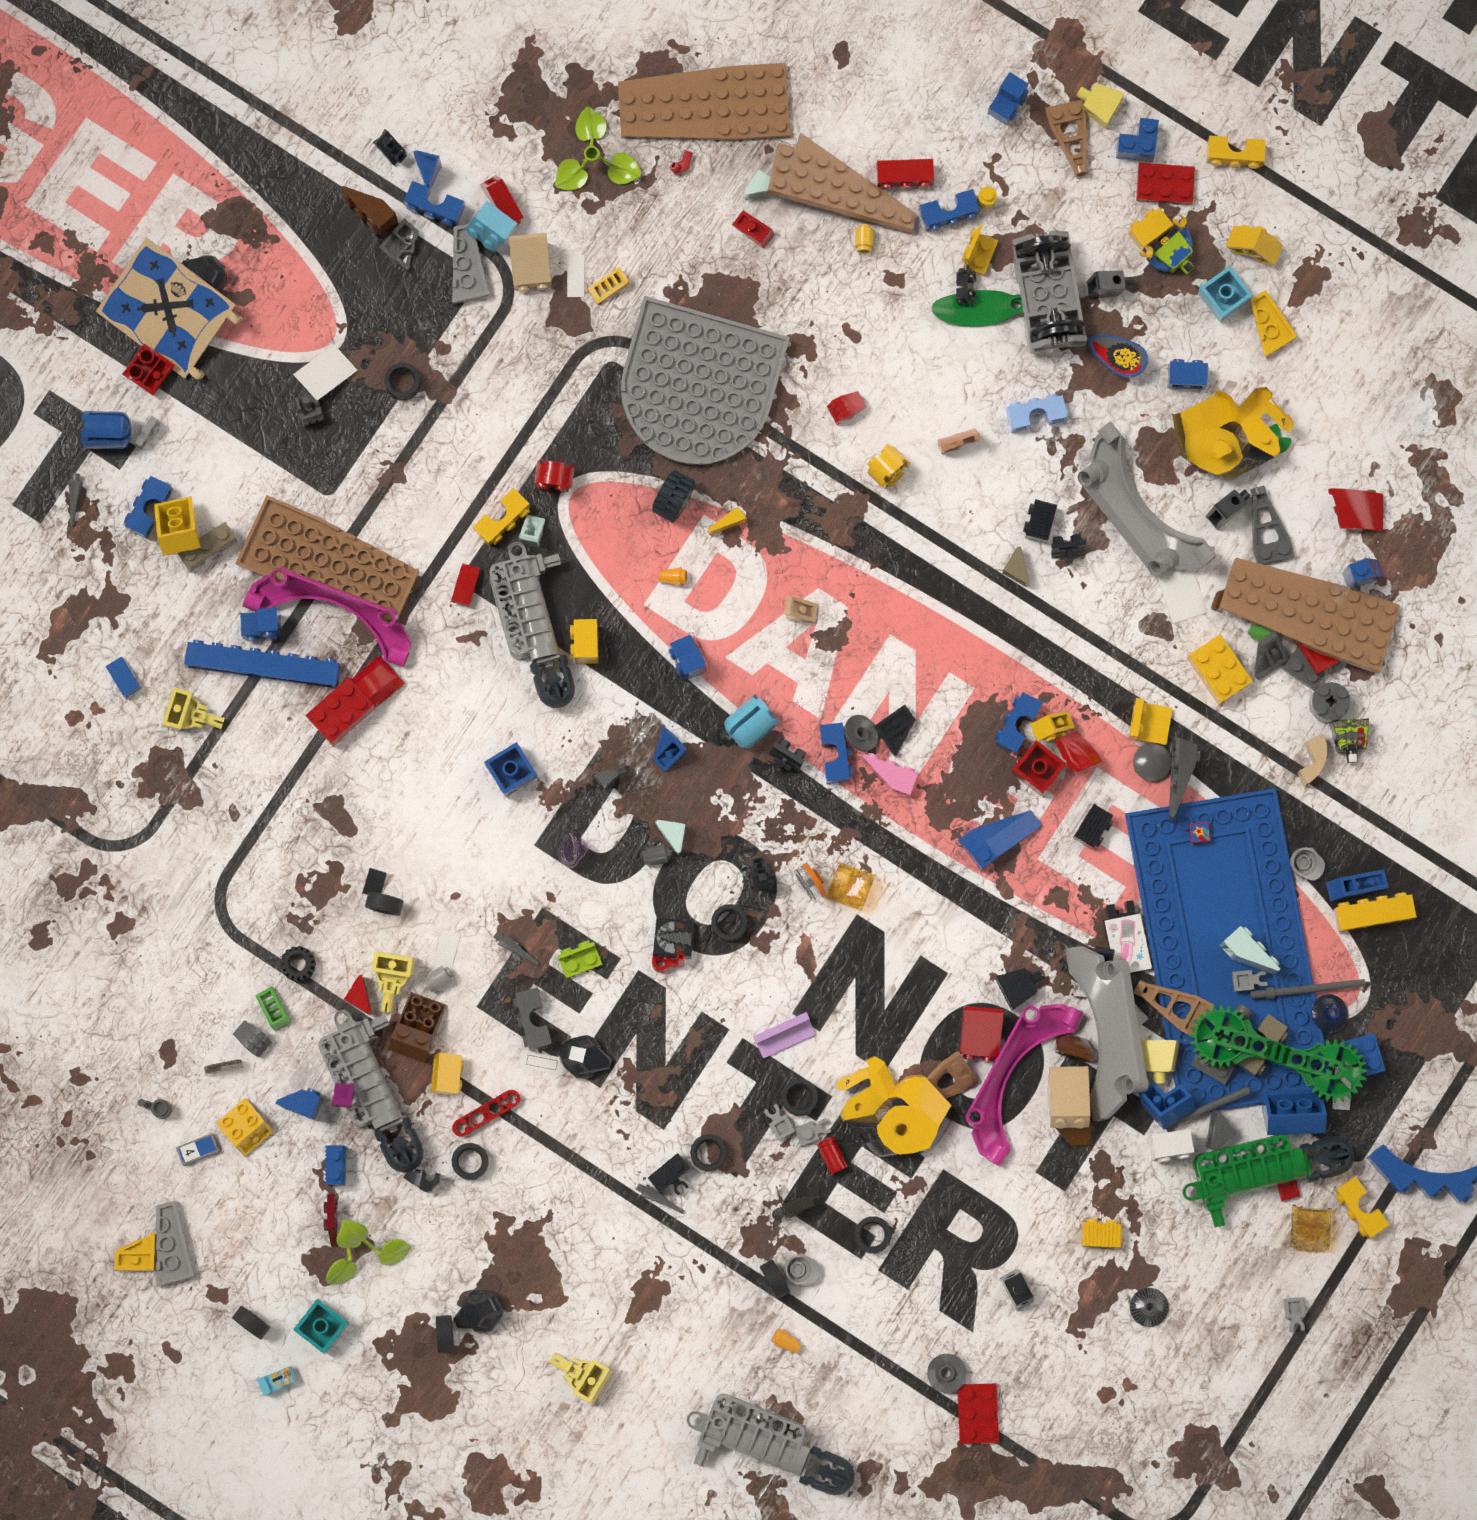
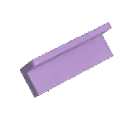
M807 1012L755 1035L754 1040L762 1057L766 1058L814 1036L815 1031L810 1023Z

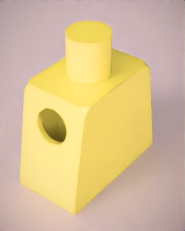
M1095 84L1092 91L1081 87L1076 97L1085 101L1083 105L1085 114L1106 129L1125 93L1101 84Z
M1141 1040L1146 1072H1154L1155 1083H1165V1072L1175 1071L1179 1041Z

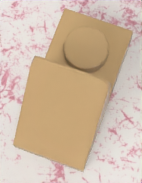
M786 596L784 615H786L788 620L816 623L818 604L794 596Z

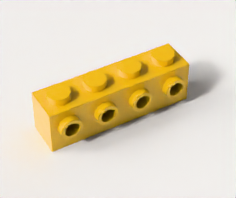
M1406 892L1397 893L1394 898L1389 899L1387 895L1376 897V901L1371 902L1368 899L1358 900L1357 904L1350 905L1349 902L1340 903L1334 909L1338 932L1416 918L1413 896L1407 895Z

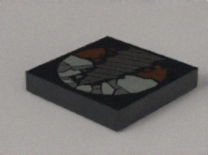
M656 918L653 956L677 958L679 953H683L685 959H691L695 922Z

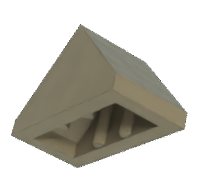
M1019 546L1015 549L1004 567L1002 574L1027 587L1030 584L1022 549Z

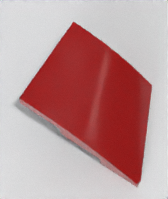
M1328 489V493L1333 496L1336 505L1333 508L1337 515L1340 529L1348 531L1364 529L1374 532L1383 531V494L1354 489Z

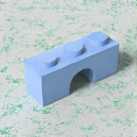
M1051 394L1046 396L1047 399L1039 400V398H1033L1028 400V403L1014 402L1009 404L1006 414L1011 433L1029 429L1031 425L1029 416L1035 412L1042 413L1046 417L1048 425L1066 421L1068 416L1063 395Z

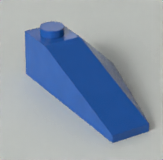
M1029 810L974 828L961 837L958 842L979 870L982 871L1040 828L1042 824L1032 811Z

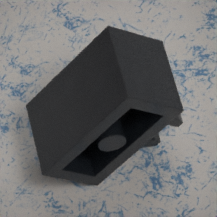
M677 1153L652 1173L648 1180L660 1194L672 1184L674 1192L680 1195L677 1187L683 1185L688 1189V1185L686 1182L680 1181L679 1178L690 1170V1167Z

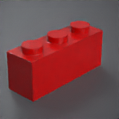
M933 159L877 161V186L882 190H890L893 187L910 189L912 186L926 189L934 185Z

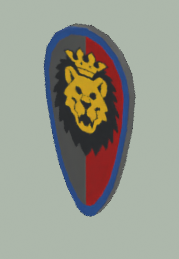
M1094 335L1088 339L1089 346L1094 355L1109 370L1120 377L1134 378L1140 375L1147 367L1148 355L1140 344L1111 335Z

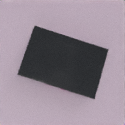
M369 868L362 893L368 895V892L381 893L387 873Z

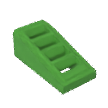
M273 986L255 995L274 1031L291 1023ZM271 995L273 996V998L263 1002V999ZM276 1002V1005L267 1009V1006ZM278 1009L280 1010V1012H278V1013H276V1014H274V1015H272V1016L270 1015L271 1013L277 1011Z

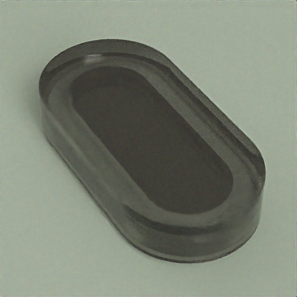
M241 1059L207 1065L204 1067L205 1075L242 1068L243 1062Z

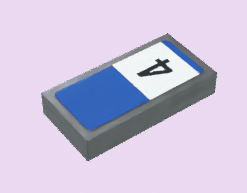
M213 1133L176 1147L183 1166L219 1152Z

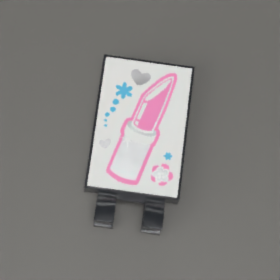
M1134 901L1124 902L1126 913L1116 914L1115 904L1106 905L1108 919L1103 920L1108 948L1115 949L1113 961L1126 960L1130 966V974L1152 970L1153 967L1141 913L1135 914Z

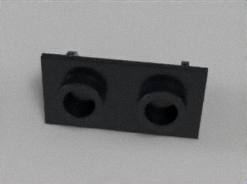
M967 265L966 269H958L956 273V285L963 286V288H956V302L959 306H963L968 302L973 307V300L976 298L974 289L976 273L969 265Z

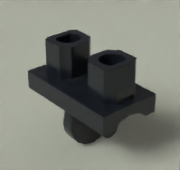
M386 129L373 142L377 149L394 166L397 162L401 163L407 157L404 148Z
M1080 534L1071 535L1070 542L1065 543L1063 537H1053L1051 559L1060 558V561L1067 560L1068 565H1073V559H1079L1080 555L1086 554V541L1082 540Z
M784 738L778 743H774L769 755L774 757L773 761L778 764L776 770L779 772L782 768L788 771L793 769L799 772L805 761L806 752L797 748L792 753L788 750L791 745L790 742Z
M763 857L753 859V866L749 868L755 891L765 892L770 887H774L769 865L764 862Z

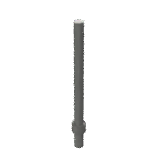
M1365 979L1276 989L1267 987L1265 990L1250 991V998L1266 997V999H1273L1275 996L1365 987L1366 982Z

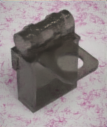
M775 1186L780 1207L772 1212L774 1220L780 1221L783 1216L784 1219L796 1217L799 1213L815 1207L812 1195L783 1204L778 1187Z

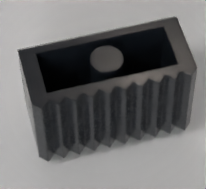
M1035 499L1034 504L1030 503L1027 513L1031 515L1029 522L1025 521L1023 532L1026 533V539L1047 544L1057 509L1056 504Z
M1093 804L1073 839L1091 850L1095 846L1099 847L1104 839L1101 836L1104 830L1109 831L1114 823L1111 820L1113 815Z

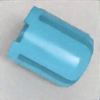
M754 694L726 718L724 725L731 738L740 747L748 749L775 728L780 721L777 718L775 719L768 706Z

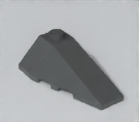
M1176 738L1172 747L1168 822L1173 821L1196 762L1199 763L1200 751H1197V744L1182 738Z

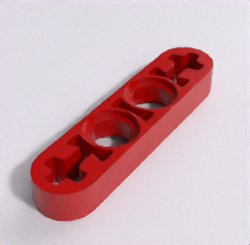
M508 1090L459 1118L452 1125L454 1134L464 1137L513 1109L520 1103L519 1093L515 1090ZM508 1094L516 1095V1102L514 1104L512 1102L506 1103L505 1105L508 1108L504 1109L499 1099L503 1098V1101L508 1099ZM492 1103L500 1105V1111L497 1114H492L489 1110ZM475 1113H481L484 1117L483 1121L479 1124L474 1123L472 1120ZM469 1117V1121L474 1127L470 1129L468 1125L464 1128V1133L457 1132V1124H466L467 1121L465 1119Z

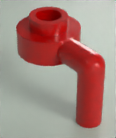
M679 953L677 960H671L669 957L653 956L652 968L658 973L667 972L670 967L682 968L684 967L685 955ZM663 962L665 965L659 966L658 963Z

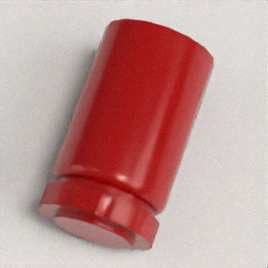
M829 1137L817 1144L830 1175L848 1167L837 1142H835V1137Z

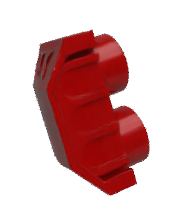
M143 344L122 375L154 396L175 365L146 344Z
M380 656L376 657L362 671L351 678L352 682L376 708L405 684Z
M1078 732L1055 741L1062 758L1067 761V766L1072 772L1078 773L1102 762L1098 753Z

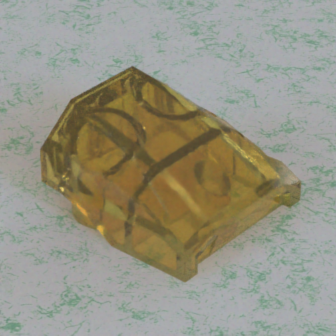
M840 862L826 899L862 911L876 875Z
M1292 1205L1290 1247L1297 1251L1316 1253L1329 1250L1331 1208L1326 1210Z

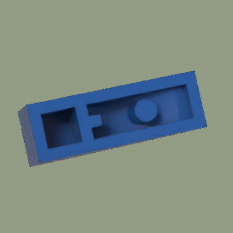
M1384 869L1341 877L1326 882L1330 901L1389 888Z

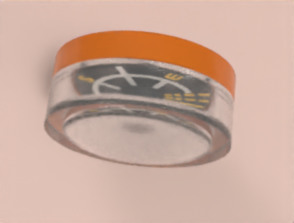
M807 862L794 870L799 885L814 903L827 895L822 885L824 882L816 870L813 871Z

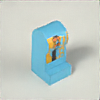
M292 1366L261 1377L257 1381L263 1396H266L296 1382L297 1378Z

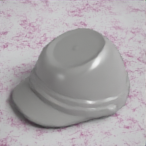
M1299 848L1291 856V868L1295 875L1311 881L1317 880L1325 870L1324 860L1313 848Z
M803 1253L793 1255L785 1262L784 1275L794 1286L812 1285L819 1278V1264L816 1260L809 1258Z

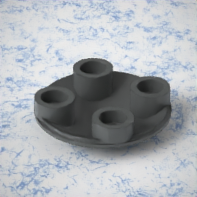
M1155 743L1141 746L1133 758L1134 771L1144 780H1161L1168 774L1171 768L1169 752L1163 746Z

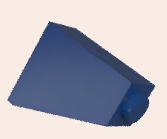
M1370 558L1349 564L1342 573L1345 583L1350 589L1361 587L1385 577L1378 560Z

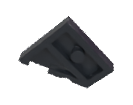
M904 704L873 727L892 755L896 756L916 719Z

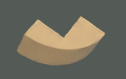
M1324 734L1318 735L1303 744L1313 762L1312 765L1297 772L1303 786L1311 783L1325 765L1327 743Z

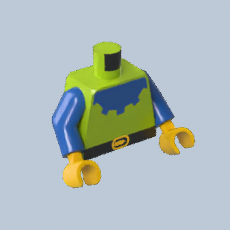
M1180 215V223L1174 218L1173 223L1179 226L1178 229L1175 227L1153 248L1144 246L1147 250L1146 253L1143 251L1139 252L1141 257H1146V260L1153 269L1174 273L1180 267L1186 275L1194 269L1193 264L1188 260L1193 253V243L1186 225V217Z

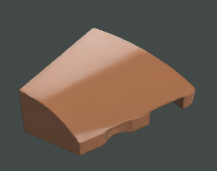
M973 428L938 439L937 441L941 454L960 449L963 445L977 442L981 437L979 432Z

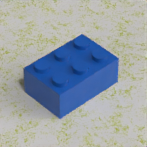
M1312 1091L1263 1093L1262 1113L1267 1135L1326 1133L1327 1113L1323 1096L1319 1099V1092L1313 1094Z

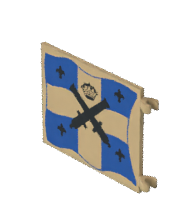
M147 237L96 310L98 314L139 345L146 344L175 365L172 370L184 379L190 373L198 380L202 379L205 374L194 366L228 318L234 324H240L243 320L241 316L233 312L236 306L235 303Z

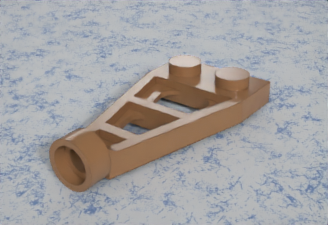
M1082 99L1046 107L1045 113L1049 128L1072 167L1074 176L1081 177L1087 175L1089 170L1086 163V114L1083 109ZM1076 122L1077 135L1069 138L1065 137L1060 126ZM1079 142L1081 153L1072 155L1067 144Z
M1142 980L1139 981L1134 990V994L1139 997L1141 996L1173 1026L1188 1036L1195 1033L1190 1028L1191 1026H1197L1193 1020L1200 1021L1199 1013L1205 1016V1009L1207 1008L1212 1012V1006L1214 1005L1199 996L1148 984ZM1145 987H1146V988L1148 989V991H1147L1146 993H1143V991H1144V989H1145ZM1158 993L1171 997L1167 1008L1156 1003L1155 997ZM1182 1001L1190 1004L1191 1009L1185 1019H1179L1172 1012L1175 1002Z
M959 1051L942 1061L927 1077L928 1081L945 1099L965 1091L979 1081ZM950 1073L955 1080L954 1084L945 1089L939 1088L937 1081L943 1074Z

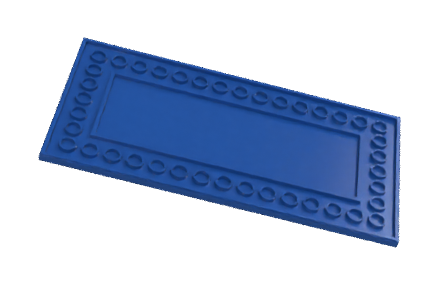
M1276 788L1179 804L1172 822H1168L1169 806L1125 813L1156 986L1199 996L1214 1004L1216 1010H1219L1220 1005H1223L1224 1010L1231 1006V1012H1233L1241 1004L1253 1011L1248 1020L1255 1032L1269 1014L1288 1027L1285 1031L1288 1034L1281 1043L1299 1050L1309 1049L1319 1042L1325 1046L1322 1029L1318 1027V1024L1315 1023L1317 1021H1314L1313 1015H1318L1313 1014L1314 1004L1317 1002L1315 992L1275 996L1273 999H1266V997L1250 998V991L1265 990L1267 987L1276 989L1313 984ZM1208 822L1211 841L1191 844L1189 824ZM1241 926L1242 928L1246 927L1253 934L1251 938L1256 943L1259 941L1266 948L1265 953L1269 957L1273 956L1279 962L1278 967L1280 970L1275 974L1266 972V975L1259 976V981L1267 982V986L1260 987L1254 985V990L1234 992L1232 972L1252 970V975H1256L1262 971L1232 960L1219 946ZM1158 993L1160 1005L1167 1008L1171 997ZM1177 1001L1172 1007V1012L1179 1019H1185L1191 1006L1189 1003ZM1225 1014L1222 1025L1229 1019L1230 1014ZM1162 1016L1166 1040L1179 1041L1175 1071L1172 1072L1174 1085L1177 1087L1182 1084L1191 1094L1195 1109L1244 1087L1251 1088L1250 1094L1216 1108V1110L1260 1104L1263 1102V1093L1312 1091L1314 1086L1307 1088L1304 1079L1296 1071L1266 1060L1264 1062L1266 1065L1260 1075L1256 1073L1255 1076L1250 1075L1235 1065L1227 1082L1223 1085L1190 1066L1197 1054L1193 1052L1197 1046H1191L1190 1044L1195 1039L1179 1031ZM1209 1020L1206 1021L1205 1024L1213 1030L1215 1026ZM1223 1034L1224 1038L1231 1041L1233 1034H1230V1038L1225 1037ZM1244 1038L1242 1039L1241 1046L1245 1044L1246 1040ZM1209 1039L1198 1041V1043L1208 1041ZM1258 1042L1254 1045L1253 1049L1255 1051L1262 1050L1264 1044ZM1216 1046L1213 1056L1218 1057L1221 1047ZM1294 1056L1292 1059V1063L1295 1065H1300L1303 1061L1301 1056ZM1314 1061L1311 1064L1313 1070H1319L1322 1067L1319 1061ZM1325 1063V1070H1324L1323 1073H1326V1069H1327V1070H1330V1069L1327 1067V1065H1328L1327 1063ZM1332 1081L1329 1083L1327 1092L1332 1091Z

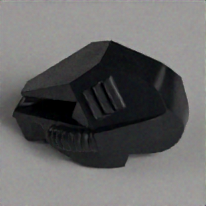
M204 255L199 258L182 261L184 266L220 292L225 288L227 272L216 256Z
M589 1035L567 1040L561 1046L559 1053L562 1066L573 1077L578 1079H587L594 1076L596 1072H604L610 1069L612 1062L608 1054L601 1049V1044L598 1043L597 1039Z
M474 1289L463 1298L461 1302L462 1307L453 1320L457 1328H469L477 1333H487L494 1330L502 1319L505 1304L502 1297L494 1291Z

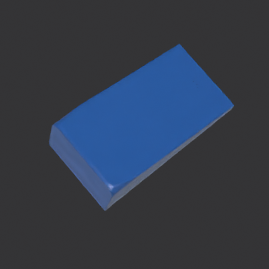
M122 656L105 666L125 699L142 689Z

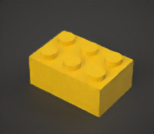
M192 496L154 504L157 538L163 556L201 548L197 513Z
M1221 634L1189 654L1186 658L1218 706L1253 682Z

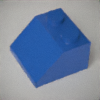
M308 1088L307 1091L302 1089L276 1100L275 1104L315 1121L324 1099L320 1097L321 1093Z

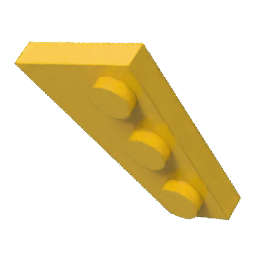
M1266 290L1249 301L1265 358L1297 338L1296 333Z

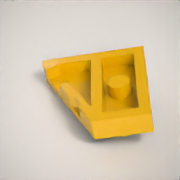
M150 1233L149 1236L141 1240H136L126 1247L115 1250L114 1270L155 1271L156 1233Z

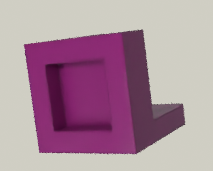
M335 1083L331 1105L334 1107L352 1108L354 1083Z

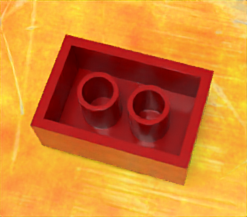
M348 677L305 716L323 737L334 746L376 708Z

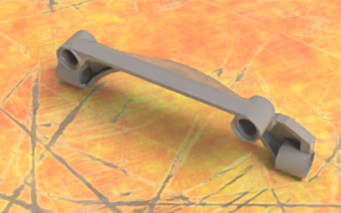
M1111 421L1104 425L1098 431L1099 434L1096 436L1089 458L1092 464L1078 473L1079 483L1152 575L1159 576L1173 566L1176 570L1200 569L1211 562L1217 555L1204 538L1190 536L1171 528L1146 506L1138 494L1128 470L1125 438Z
M1084 946L1067 948L1065 951L1069 973L1080 985L1089 1001L1098 1034V1067L1095 1082L1090 1093L1092 1120H1107L1127 1101V1094L1146 1092L1149 1086L1130 976V966L1126 960L1105 962L1103 955Z

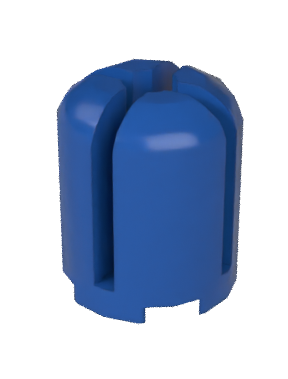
M117 411L83 412L82 420H85L83 424V431H81L82 446H85L86 449H125L129 445L132 427L127 413Z

